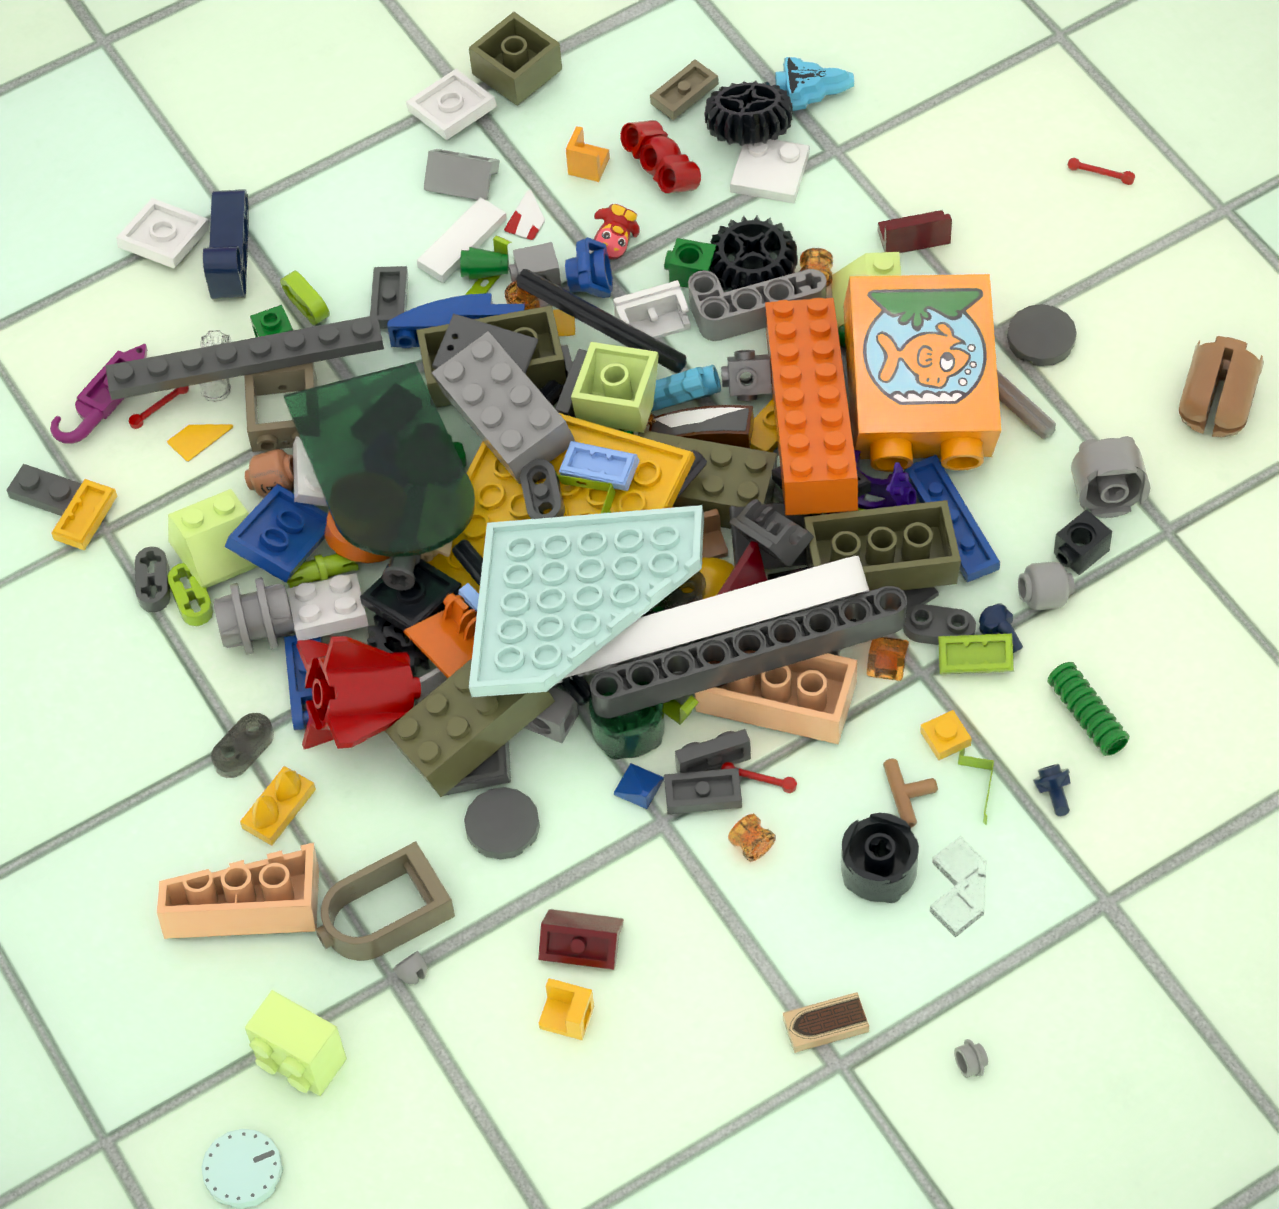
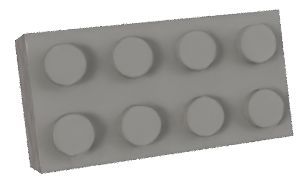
M489 331L432 372L443 394L518 484H521L520 473L524 466L535 459H544L550 462L567 450L571 441H575L563 417Z

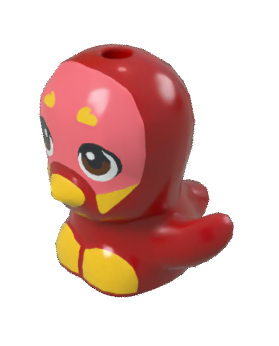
M611 204L608 208L599 209L594 214L596 220H604L594 240L606 244L610 260H617L624 255L627 250L630 232L635 238L640 233V227L636 221L637 213L618 204Z

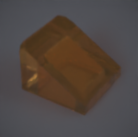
M888 637L872 640L868 654L867 676L901 681L904 675L909 641Z

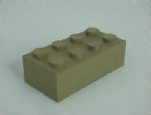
M552 305L473 319L537 338L539 341L526 376L538 389L543 388L550 380H555L561 385L565 384L564 357ZM449 324L417 330L431 409L452 405L443 394L432 374L436 370L432 367Z
M651 431L638 432V436L688 451L695 450L702 454L707 461V465L674 502L673 507L702 505L703 512L718 509L720 526L731 529V524L729 523L730 506H747L754 499L759 500L761 504L771 503L776 484L772 480V470L777 468V453Z
M947 500L804 517L803 529L808 530L814 536L804 549L808 569L844 558L859 556L870 591L886 586L898 587L901 590L953 585L958 582L961 559Z
M470 659L385 732L400 752L437 794L442 797L552 705L555 700L549 691L472 697L469 690L472 659Z

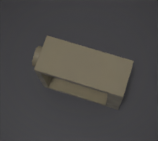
M314 363L244 375L247 433L252 452H268L275 449L293 448L296 436L321 440L318 387ZM306 390V419L258 424L257 396Z

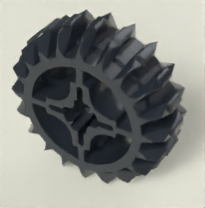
M756 80L752 83L743 81L740 84L731 83L729 87L722 86L719 88V91L712 92L711 97L706 99L704 117L710 135L717 137L718 141L727 140L729 145L739 143L740 146L744 144H752L754 146L755 143L762 142L766 144L767 140H776L779 135L786 134L787 129L791 127L793 106L787 91L780 89V86H770L769 82L757 83Z
M743 215L739 223L731 219L728 227L720 226L718 234L712 235L710 241L711 244L716 245V252L713 254L710 272L717 276L723 291L731 288L735 290L795 273L796 266L798 265L797 245L793 241L791 232L784 231L782 223L773 225L771 217L765 221H760L758 215H756L754 220H747ZM772 252L778 256L775 260L770 257ZM730 254L735 256L733 262H730L727 258Z

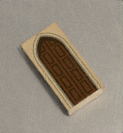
M858 992L783 1013V1021L794 1053L869 1032V1024Z

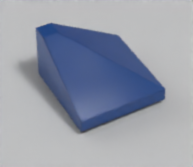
M630 763L616 787L614 795L648 809L664 781V777Z

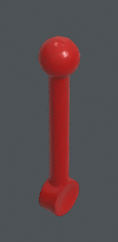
M1071 158L1067 163L1068 168L1072 171L1082 169L1121 179L1126 185L1133 184L1135 180V174L1131 171L1121 173L1081 163L1077 158Z
M189 386L175 388L140 415H131L129 417L130 426L133 429L141 428L144 419L177 395L186 394L189 391Z
M725 762L721 766V769L737 768L731 762ZM739 768V776L780 786L786 793H793L796 790L797 782L793 777L779 779Z

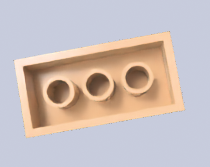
M753 650L744 651V653L748 654L756 652ZM827 653L695 693V698L699 702L695 709L696 712L839 744L857 684V660ZM715 660V661H710V662H708V663H710V664H718V663H720V661H716V660Z

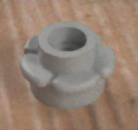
M966 1039L964 1040V1045L954 1049L958 1068L966 1078L973 1075L983 1076L984 1067L988 1065L986 1051L980 1043L974 1045L973 1041Z

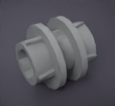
M260 577L255 579L256 592L241 595L238 583L230 584V595L214 599V609L223 646L226 648L244 646L245 653L248 655L254 653L253 640L268 637L271 649L278 648V637L294 633L293 618L285 585L265 586L263 578Z

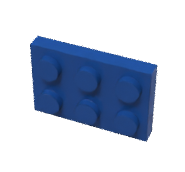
M277 484L228 536L225 547L286 583L325 539L328 513L313 504L294 502V493Z

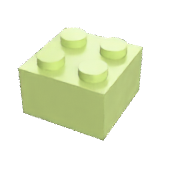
M271 990L245 1026L250 1041L249 1046L255 1054L257 1065L270 1074H275L277 1071L286 1076L288 1082L303 1093H307L310 1090L321 1096L347 1059L337 1026Z

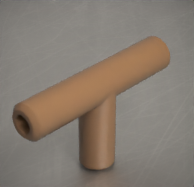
M891 758L883 763L899 816L912 828L917 824L910 798L936 793L938 790L937 782L934 778L905 784L898 761Z

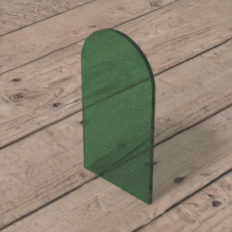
M415 362L283 395L334 523L341 535L352 545L376 555L390 557L414 556L436 550L450 543L468 526L475 510L474 489Z

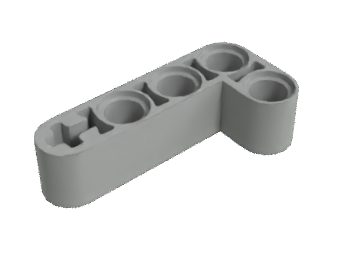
M815 269L803 270L728 292H723L717 276L710 271H698L688 281L690 309L700 333L710 341H720L766 328L765 302L827 298L826 277L822 272Z

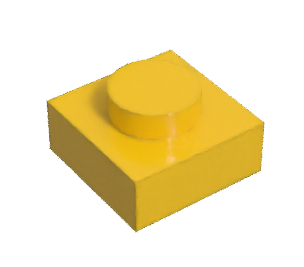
M954 710L921 724L920 732L938 761L971 746L972 738Z

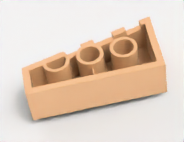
M314 842L301 845L300 851L283 855L281 850L267 854L268 859L248 864L241 860L229 863L230 867L211 873L209 869L159 881L157 915L164 939L315 931L317 928L319 865Z

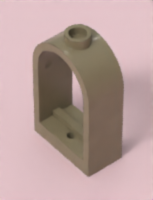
M415 841L333 885L322 901L321 919L323 925L316 928L315 931L325 949L332 946L338 954L345 958L365 961L382 956L455 917L452 899ZM406 873L426 903L420 909L367 936H347L334 927L335 918L344 906Z

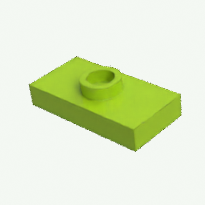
M1012 633L938 636L940 674L1014 672Z

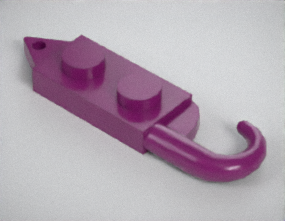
M142 344L125 352L118 350L106 365L146 358L147 346ZM106 365L76 397L75 408L80 418L83 419L78 427L71 432H62L59 429L61 417L55 416L52 420L50 431L57 441L64 444L82 441L102 419L106 420L124 400V398L111 400Z

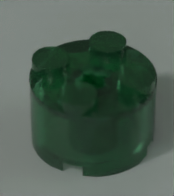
M640 682L637 685L643 686L649 684V682ZM607 692L602 694V696H611L614 693ZM590 697L589 712L592 735L597 745L606 752L608 757L615 760L635 758L661 745L665 730L663 703L617 717L604 718L595 713Z

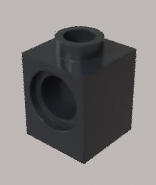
M1086 509L1056 533L1054 554L1064 567H1070L1080 575L1110 551L1112 530Z

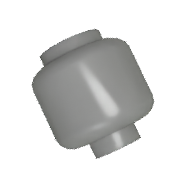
M1059 562L1032 563L1025 568L1024 573H1021L1018 578L1020 599L1022 602H1026L1033 610L1062 608L1067 603L1069 595L1074 593V578L1071 573L1066 572L1064 566Z

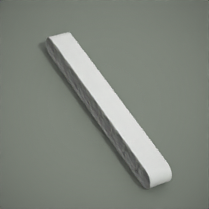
M859 556L844 558L640 617L564 678L570 677L572 679L571 676L574 675L579 677L587 676L868 592L870 590Z

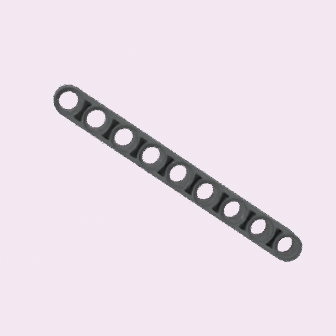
M882 587L596 673L590 682L593 710L600 717H617L894 634L900 631L906 623V594L898 587ZM891 608L895 609V611H886L885 609ZM851 619H859V620H861V621H859V622H853V621H850V620H851ZM817 629L826 630L825 632H815ZM780 640H790L791 642H789V643H782V642H779V641H780ZM746 650L756 651V652L750 653V654L744 653V651H746ZM715 660H716V661H720V663H718V664H710V663H708V662H710V661H715ZM676 671L685 672L681 675L673 674ZM640 682H649L647 685H637ZM607 692L614 693L611 696H602V694Z

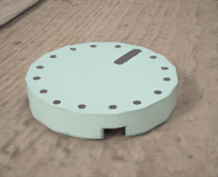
M250 1129L230 1131L214 1140L205 1153L201 1167L204 1184L212 1197L220 1203L222 1202L225 1205H231V1208L238 1209L257 1206L268 1199L275 1191V1186L279 1182V1178L281 1179L283 1171L279 1150L271 1138L259 1131Z

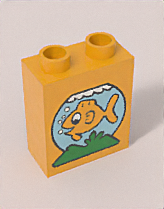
M990 274L850 276L843 308L850 424L853 447L855 450L860 451V459H870L871 467L883 472H893L895 462H899L904 470L913 465V458H929L934 455L941 458L942 467L949 470H969L981 466L984 463V457H992L1001 433Z

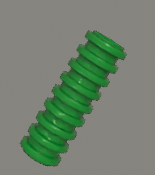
M1066 662L1057 666L1050 673L1047 682L1051 687H1054L1057 695H1061V701L1067 704V709L1070 712L1074 713L1073 716L1077 721H1080V726L1087 730L1086 734L1093 738V743L1096 747H1100L1099 751L1101 754L1109 756L1122 750L1128 743L1130 735L1127 731H1123V726L1120 722H1116L1117 718L1113 713H1110L1107 705H1103L1101 697L1096 696L1097 692L1094 688L1090 687L1088 680L1083 679L1084 675L1081 671L1077 670L1075 663Z

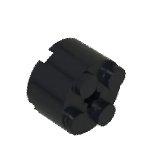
M874 813L870 814L869 818L859 822L856 820L851 823L844 833L841 850V872L844 885L848 890L869 901L895 903L912 887L917 876L919 845L917 838H915L911 827L906 821L892 814Z

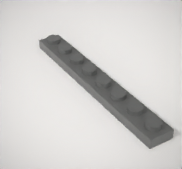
M373 315L106 365V373L111 400L382 350L384 346L378 316Z

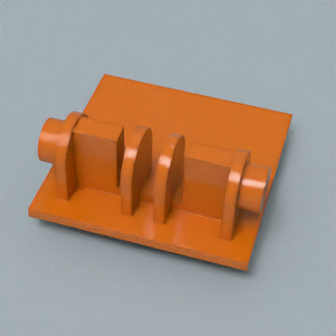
M454 593L445 597L443 601L445 610L404 630L407 637L447 678L472 659L477 611L475 609L469 610V606L464 602V598Z

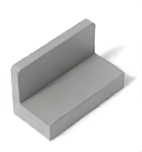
M442 149L428 151L424 190L476 200L481 197L487 200L491 175L498 173L500 160Z

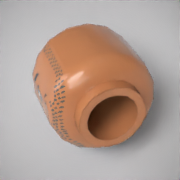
M282 449L254 455L249 462V470L245 471V480L248 488L255 490L262 498H265L277 484L291 492L294 489L293 455H288Z

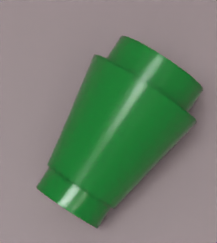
M469 247V250H461V277H469V280L508 274V254Z

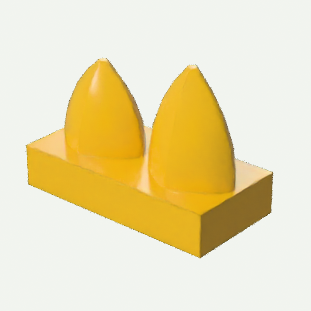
M284 766L241 819L242 829L272 846L315 792L314 782Z

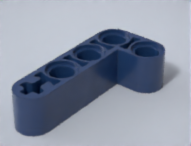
M246 189L212 191L209 248L203 249V269L211 299L246 297L249 201Z

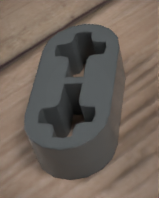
M146 547L139 551L135 557V592L140 606L147 612L161 611L170 602V586L167 577L170 571L165 552L158 547ZM150 561H156L154 573H149L148 566ZM156 585L158 592H156L155 598H149L151 586Z

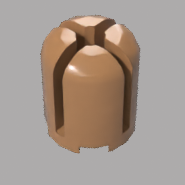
M1216 336L1215 342L1200 345V340L1198 341L1179 403V414L1182 422L1194 431L1204 434L1219 380L1225 382L1217 407L1212 437L1237 435L1245 427L1259 376L1264 365L1262 355L1259 360L1253 353L1246 350L1248 343L1223 336Z

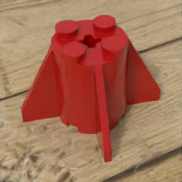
M333 636L329 644L314 640L297 641L296 646L307 671L305 688H312L313 699L306 701L309 719L302 741L303 749H309L331 740L335 741L337 749L352 748L387 730L411 710L414 705V699H419L421 696V683L418 677H413L410 668V657L407 652L388 653L347 636Z

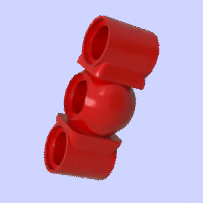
M649 120L624 124L620 133L622 146L628 152H632L635 159H640L643 169L654 176L653 180L658 183L661 191L669 194L694 191L699 187L701 172L698 165L693 161H689L686 154H681L678 144L668 137V134L663 131V127L658 121Z

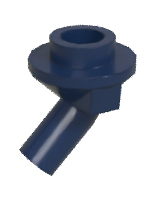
M997 603L985 608L979 618L980 632L983 635L1012 633L1013 653L1023 648L1011 625L1013 614L1007 610V607L1002 603Z
M1059 764L1039 769V777L1033 779L1039 793L1048 791L1055 814L1057 816L1067 815L1070 809L1063 786L1071 784L1069 769H1061Z

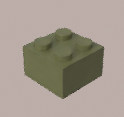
M512 12L469 47L472 74L517 106L562 70L560 43L516 12Z

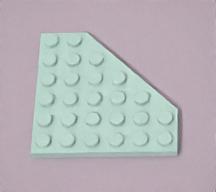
M702 505L487 523L469 680L471 696L482 697L547 692L702 569L704 530Z

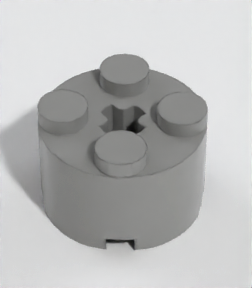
M1124 436L1098 441L1089 439L1079 445V452L1075 455L1071 464V472L1080 505L1084 510L1086 507L1091 510L1094 516L1112 518L1131 512L1130 506L1140 501V504L1146 501L1150 493V483L1140 449L1135 444L1133 438Z

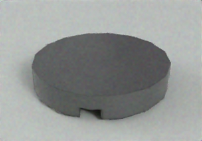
M1040 304L1028 306L1014 315L1009 323L1007 340L1010 350L1020 360L1032 361L1033 365L1048 366L1065 360L1071 354L1077 332L1074 321L1066 312L1055 306Z
M506 787L489 789L478 795L468 806L464 818L467 839L471 845L477 848L478 852L485 857L499 860L514 858L522 854L525 848L535 842L540 828L537 807L531 798L517 789Z

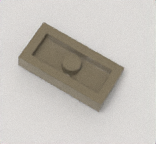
M695 59L650 95V104L674 121L719 84L718 75Z

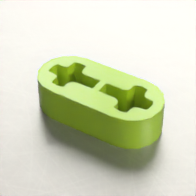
M294 270L280 279L281 286L287 297L312 325H317L330 316L328 307L322 297L298 271Z
M185 563L175 565L169 571L167 577L182 619L191 626H200L207 623L212 618L213 607L206 587L202 588L195 577L191 575ZM187 577L191 588L185 590L180 578ZM196 599L198 606L201 608L199 612L195 613L190 604V601Z

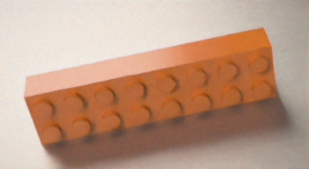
M834 298L765 302L766 337L770 358L785 516L858 511V476Z

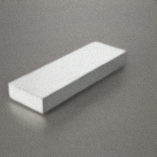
M480 197L417 259L418 268L444 283L460 267L461 250H469V247L479 248L507 220L506 212Z

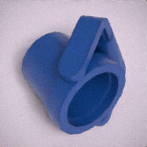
M588 237L576 242V257L565 260L566 279L570 292H587L600 298L610 297L613 290V277L606 244Z

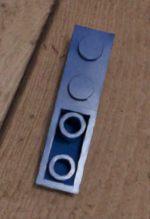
M491 293L462 295L433 301L408 310L389 320L387 328L391 347H419L417 330L449 324L453 313L470 319H479L525 310V304H493Z

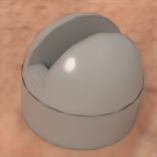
M416 951L397 964L393 970L404 983L418 984V977L424 979L426 976L427 965L421 954Z

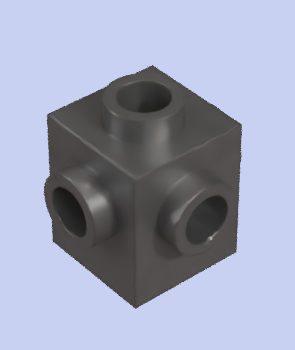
M739 350L734 352L733 357H727L728 366L721 367L722 387H729L730 396H737L738 401H752L758 399V394H772L770 358L768 354L755 355V350ZM745 372L751 373L749 378L744 379L740 377Z

